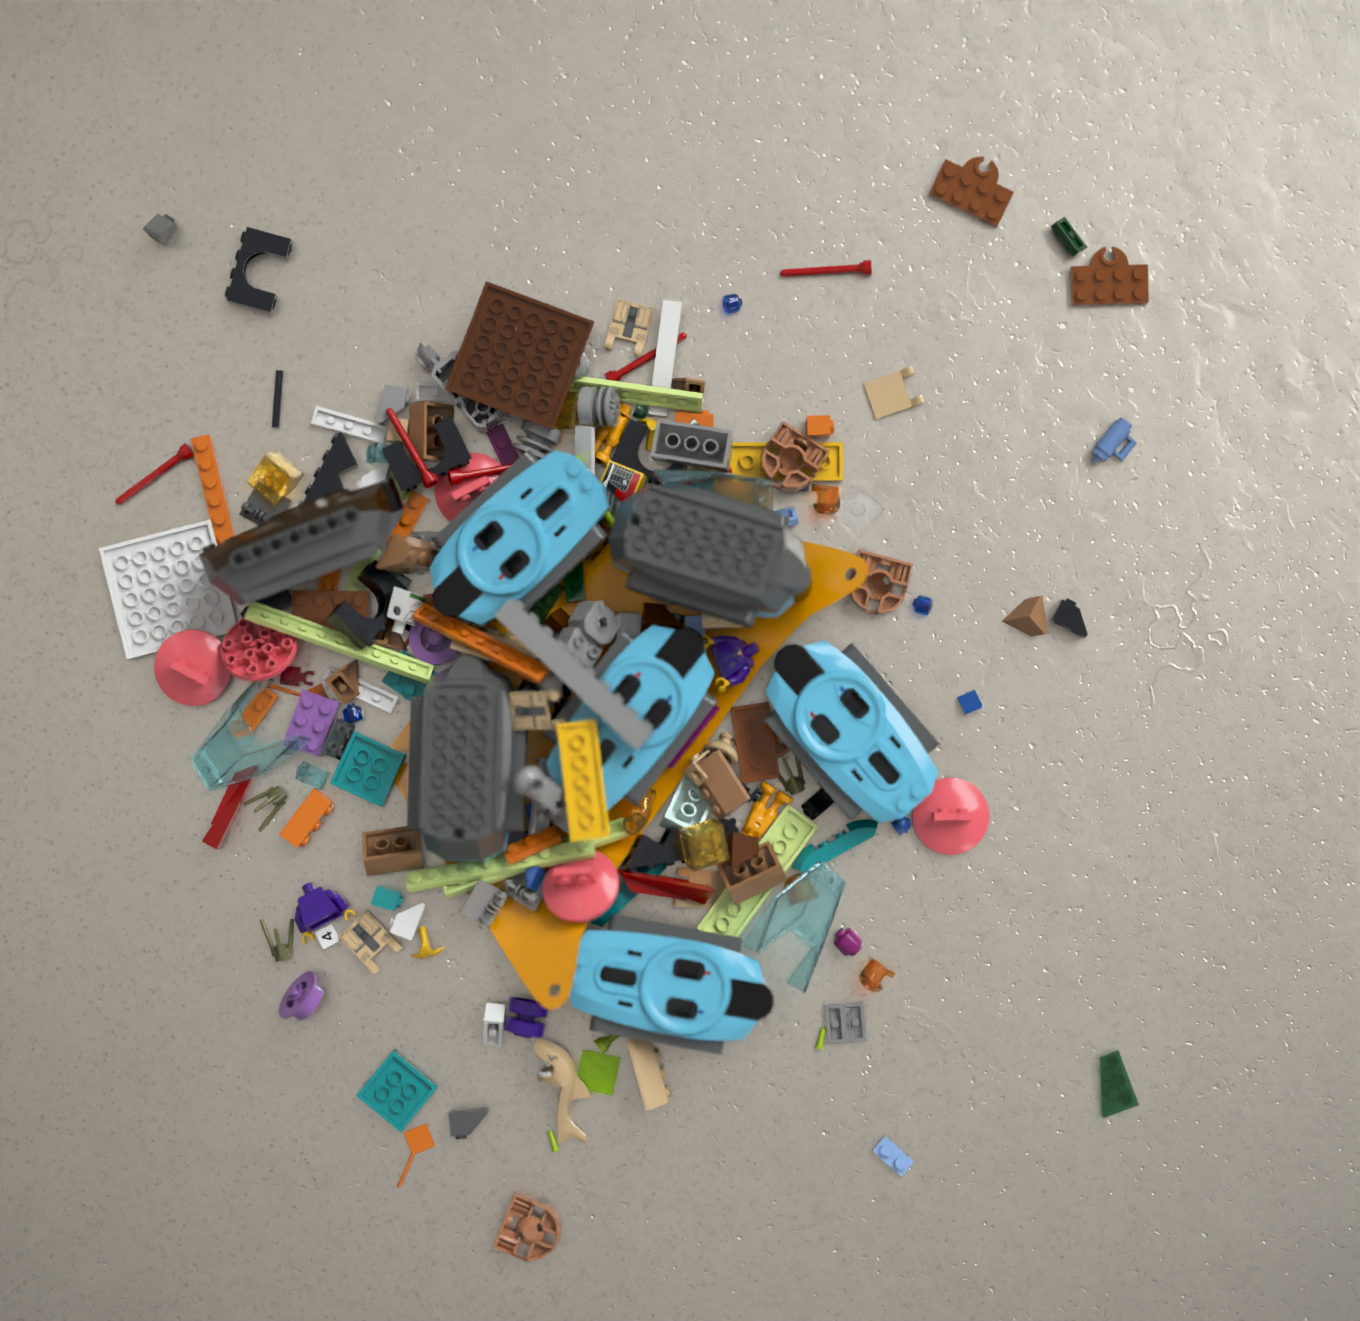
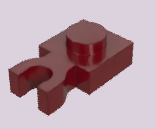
M288 666L281 672L279 684L299 687L300 682H303L306 685L313 686V682H308L306 677L314 675L315 672L306 671L301 673V667Z

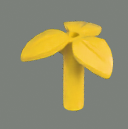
M644 418L638 422L647 423L649 431L645 449L652 450L657 420Z
M426 927L418 928L421 947L419 954H412V957L426 959L428 956L433 957L439 954L444 949V946L432 950L429 945Z

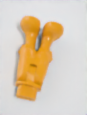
M620 402V415L616 427H609L608 425L607 427H601L600 425L599 429L595 432V461L602 466L607 467L609 460H611L610 453L612 448H615L620 442V438L630 419L629 413L632 408L629 405ZM606 441L604 448L599 452L602 444Z
M762 781L760 784L762 796L759 801L752 804V809L741 830L742 834L758 837L759 839L772 822L777 819L779 807L783 804H791L793 801L792 797L779 790L770 807L766 809L769 799L777 790L775 786L766 781Z

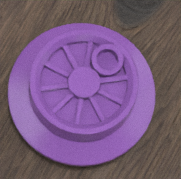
M419 622L415 626H411L409 644L413 653L420 660L429 664H442L450 661L459 652L450 648L454 640Z
M313 972L303 973L287 989L279 1006L281 1018L287 1019L294 1016L298 1020H304L316 1009L322 998L323 990L316 984V975Z

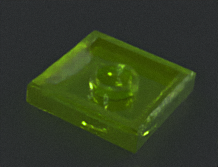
M583 1049L577 1075L589 1091L613 1095L621 1057Z

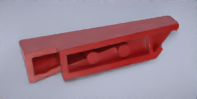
M256 763L235 771L211 822L212 826L202 842L216 850L221 848L260 764Z
M623 869L618 870L631 892L680 900L689 899L701 904H705L714 893V890L709 885L693 883L685 879L636 871L627 872V870Z

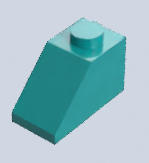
M379 885L376 887L370 905L396 911L397 907L401 908L404 897H401V891Z

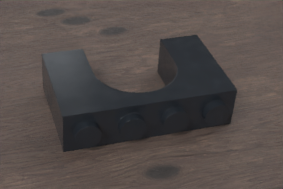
M247 227L246 232L243 231L240 242H242V246L236 252L235 260L237 264L231 270L230 279L232 281L231 285L226 288L225 297H227L226 300L230 304L273 315L278 296L275 293L260 290L249 285L246 278V270L249 263L260 255H270L289 260L294 242L290 238Z
M452 416L435 423V428L444 445V455L436 466L428 468V470L435 473V475L441 473V476H444L454 466L458 465L461 468L469 464L468 460L471 459V456ZM400 440L382 448L401 491L406 489V492H410L416 489V484L422 482V474L418 467L409 461Z
M630 419L611 461L643 473L647 477L646 479H648L647 483L650 485L661 486L664 479L677 482L688 479L690 474L683 473V466L685 465L672 464L663 471H651L641 464L638 451L648 431V427Z
M376 560L367 564L357 577L377 599L378 612L375 618L362 616L346 601L336 605L326 618L360 650L366 646H372L376 641L375 636L377 633H381L387 626L385 624L386 621L391 619L387 617V612L394 586L409 591L389 571L378 569L376 567L378 563Z

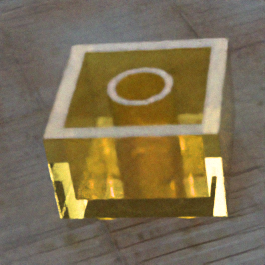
M710 819L679 829L686 866L693 871L730 860L723 825L716 819Z

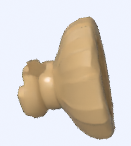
M729 732L720 733L719 741H711L704 746L703 752L709 751L706 755L707 757L720 749L730 766L735 765L738 761V754L732 747L736 744V741Z

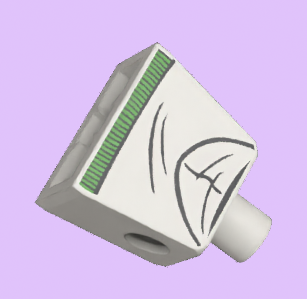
M394 586L387 612V617L395 620L391 631L403 634L406 624L415 626L417 621L413 620V614L426 602L427 598Z

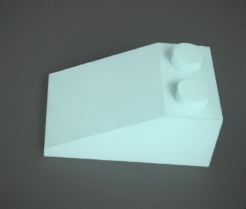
M686 773L680 780L659 826L665 829H673L694 841L700 833L711 807L702 798L697 785L692 782Z

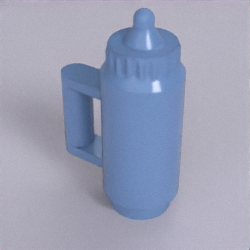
M1121 417L1114 421L1095 445L1092 451L1094 455L1093 463H1097L1100 460L1104 462L1112 454L1121 461L1126 458L1137 444L1128 435L1132 428L1128 421ZM1126 438L1129 442L1125 445L1121 452L1118 453L1116 449Z

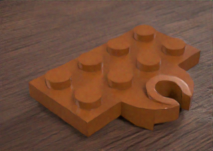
M983 156L973 157L963 167L945 159L929 195L997 227L1014 191L997 184L999 173L995 163L991 160L989 162V170L981 172L978 165L984 161Z
M1106 247L1101 248L1092 256L1090 266H1071V305L1149 303L1148 264L1129 265L1127 256L1117 247H1112L1111 250L1114 254L1113 261H1107L1104 258Z
M292 590L291 614L339 631L326 618L335 606L343 601H346L362 616L369 618V591Z
M769 702L731 707L742 783L780 778L777 759L784 757L790 750L785 744L779 742L778 736L764 721V718L770 714Z

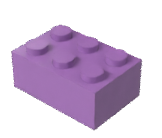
M302 689L283 744L322 757L323 754L320 752L335 722L341 703Z

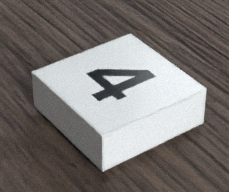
M333 923L315 932L323 949L341 941Z

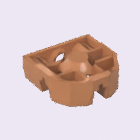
M783 421L761 453L760 470L766 482L777 490L797 492L810 485L830 453L827 448ZM770 445L779 450L778 455L775 456L768 451ZM798 457L800 458L801 465L796 463ZM804 467L813 472L811 478L801 472ZM777 471L787 476L781 486L775 484L772 480Z
M858 550L857 556L864 560L867 556L868 574L863 586L850 593L852 601L863 612L874 615L894 611L905 599L914 565L868 551ZM876 563L891 567L890 573L883 569L875 570ZM854 568L852 569L850 580L853 579L854 574H857ZM885 576L889 580L890 584L885 585V582L883 581V578ZM893 584L904 587L902 596L891 594ZM867 587H870V589L873 592L872 594L869 592ZM869 598L880 600L877 611L867 609Z
M515 1192L493 1248L524 1261L543 1259L555 1250L560 1238L559 1216L552 1207ZM534 1206L545 1209L542 1219L531 1215ZM514 1215L520 1217L515 1231L509 1229ZM538 1223L541 1224L543 1229L542 1231H538ZM546 1232L557 1236L554 1244L543 1240ZM520 1241L530 1245L527 1256L516 1253Z

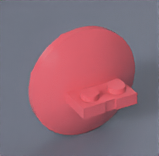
M469 453L471 459L468 460L469 464L461 468L457 465L452 467L451 470L456 469L457 471L466 472L500 466V464L487 455ZM441 473L438 474L439 482L435 485V500L439 510L451 522L503 473L465 479L459 482V485L453 486L449 484L448 474L441 476Z
M242 618L225 635L221 646V657L225 667L233 676L245 681H262L278 675L289 666L296 654L298 641L296 637Z
M198 629L183 630L171 635L160 646L154 662V673L161 690L175 702L188 706L204 705L218 698L226 689L231 678V673L222 661V642L213 634Z
M958 778L939 779L935 781L932 792L913 808V827L919 839L931 850L947 855L961 854L975 847L984 837L989 824L988 805L982 793L971 783Z
M595 851L596 858L554 865L549 868L543 882V897L546 905L555 916L568 922L580 923L593 920L609 909L618 894L619 875L608 857Z

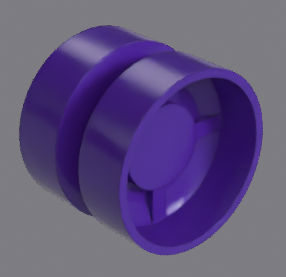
M509 997L507 1010L516 1013L517 1017H506L503 1030L525 1038L543 1037L546 1024L536 1021V1018L547 1017L549 1009L543 1007L536 1000Z

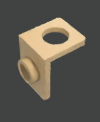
M708 750L702 755L697 753L689 760L691 764L684 770L698 787L708 778L697 765L709 753ZM693 771H697L701 779H697Z

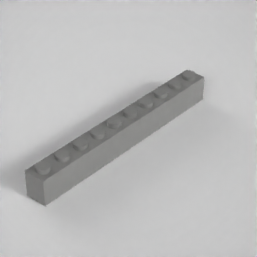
M510 598L494 616L635 750H640L655 734L651 730L653 726L644 719L642 721L637 717L639 713L632 706L628 708L623 703L625 701L624 698L617 692L613 694L609 690L611 686L603 679L598 680L595 677L596 672L590 666L585 667L581 663L582 659L575 652L571 654L567 650L568 645L561 639L557 641L552 636L554 632L546 625L544 627L538 623L540 619L532 612L529 614L524 609L526 606L519 599L515 601Z

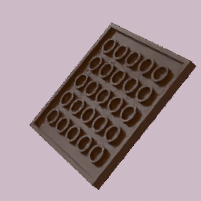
M486 281L445 390L554 430L595 321Z

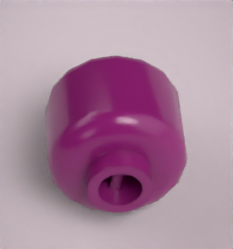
M841 928L835 933L834 945L844 956L850 955L852 957L862 949V938L853 928Z

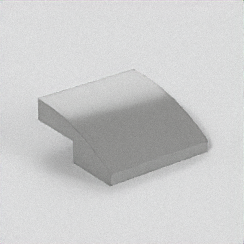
M865 1002L824 1005L828 1044L868 1041Z

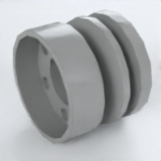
M582 387L578 395V419L580 425L596 427L599 423L601 427H607V425L609 427H616L620 415V399L617 388L609 387L607 389V387H601L598 391L597 387Z
M524 420L520 429L527 436L517 435L516 439L523 442V445L514 443L513 448L522 455L530 450L541 460L547 456L544 452L549 454L553 452L547 445L548 443L557 445L562 432Z

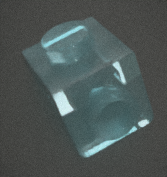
M380 443L369 444L366 450L367 463H388L382 451V448L388 445Z
M303 761L296 770L295 778L322 790L329 772Z

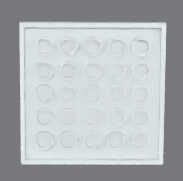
M211 520L99 548L127 660L158 652L164 641L177 632L198 629L218 637L226 635L237 623L231 597L210 584L198 555L202 552L201 548L212 543L215 546L217 545Z

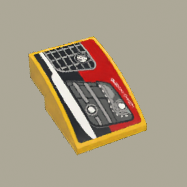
M609 460L601 483L606 487L610 506L609 511L615 519L621 502L642 489L647 477L641 472Z

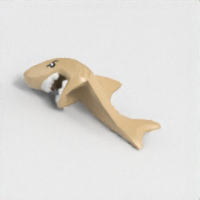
M536 1039L534 1041L535 1053L540 1058V1063L547 1065L540 1069L537 1075L538 1080L541 1083L544 1081L560 1087L557 1111V1143L562 1144L568 1138H575L586 1143L587 1138L584 1132L573 1123L569 1114L571 1101L578 1098H590V1092L578 1077L574 1061L566 1050L553 1042Z

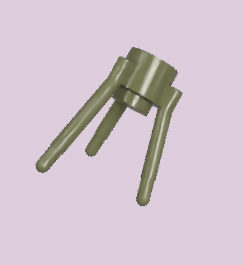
M796 757L799 778L798 776H793L786 758H782V761L790 779L786 782L781 774L780 778H778L786 792L790 791L791 795L805 790L803 784L806 783L803 778L800 761Z
M278 785L275 788L272 786L269 790L243 803L246 806L267 796L268 799L254 809L255 813L270 802L273 805L277 803L276 807L258 829L259 832L266 827L280 807L286 803L284 800L287 796Z
M260 919L272 957H275V962L289 960L290 954L293 953L294 920L290 919L288 947H286V944L280 943L277 928L274 929L276 940L274 947L264 920Z

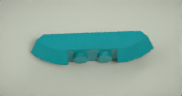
M857 820L846 824L849 832L846 833L845 830L834 835L836 839L831 842L827 839L819 843L818 849H815L814 845L810 844L798 855L792 869L808 873L875 836L878 822L875 820Z
M663 863L656 864V868L645 869V866L638 867L636 872L660 875L666 869V866H663ZM623 881L619 885L618 894L613 904L602 915L591 920V924L602 927L609 921L610 914L616 915L639 893L631 892L626 882Z

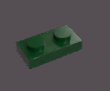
M1066 217L1051 225L1056 236L1061 239L1067 251L1073 257L1087 248Z
M581 562L564 577L567 603L587 601L584 565Z

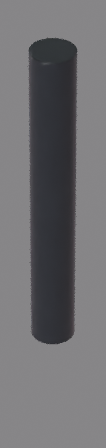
M276 370L272 428H279L283 384L282 370Z

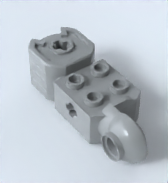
M420 343L415 359L425 370L429 368L432 371L431 377L458 408L461 406L463 414L478 431L489 432V427L496 425L502 416L507 417V413L492 407H488L486 411L482 412V407L485 406L487 408V405L445 390L459 351L452 352L438 362L440 357L429 344L425 347Z
M582 601L577 604L568 620V628L562 629L557 641L561 639L568 645L567 650L571 654L575 652L582 659L581 663L585 667L590 666L593 668L603 651L599 645L610 643L621 626L620 615L614 614L609 607L604 606V601ZM550 669V672L539 683V690H560L563 681Z
M529 766L524 768L516 778V791L523 796H527L533 802L538 800L536 804L546 811L544 815L570 835L565 791L543 775L538 767Z

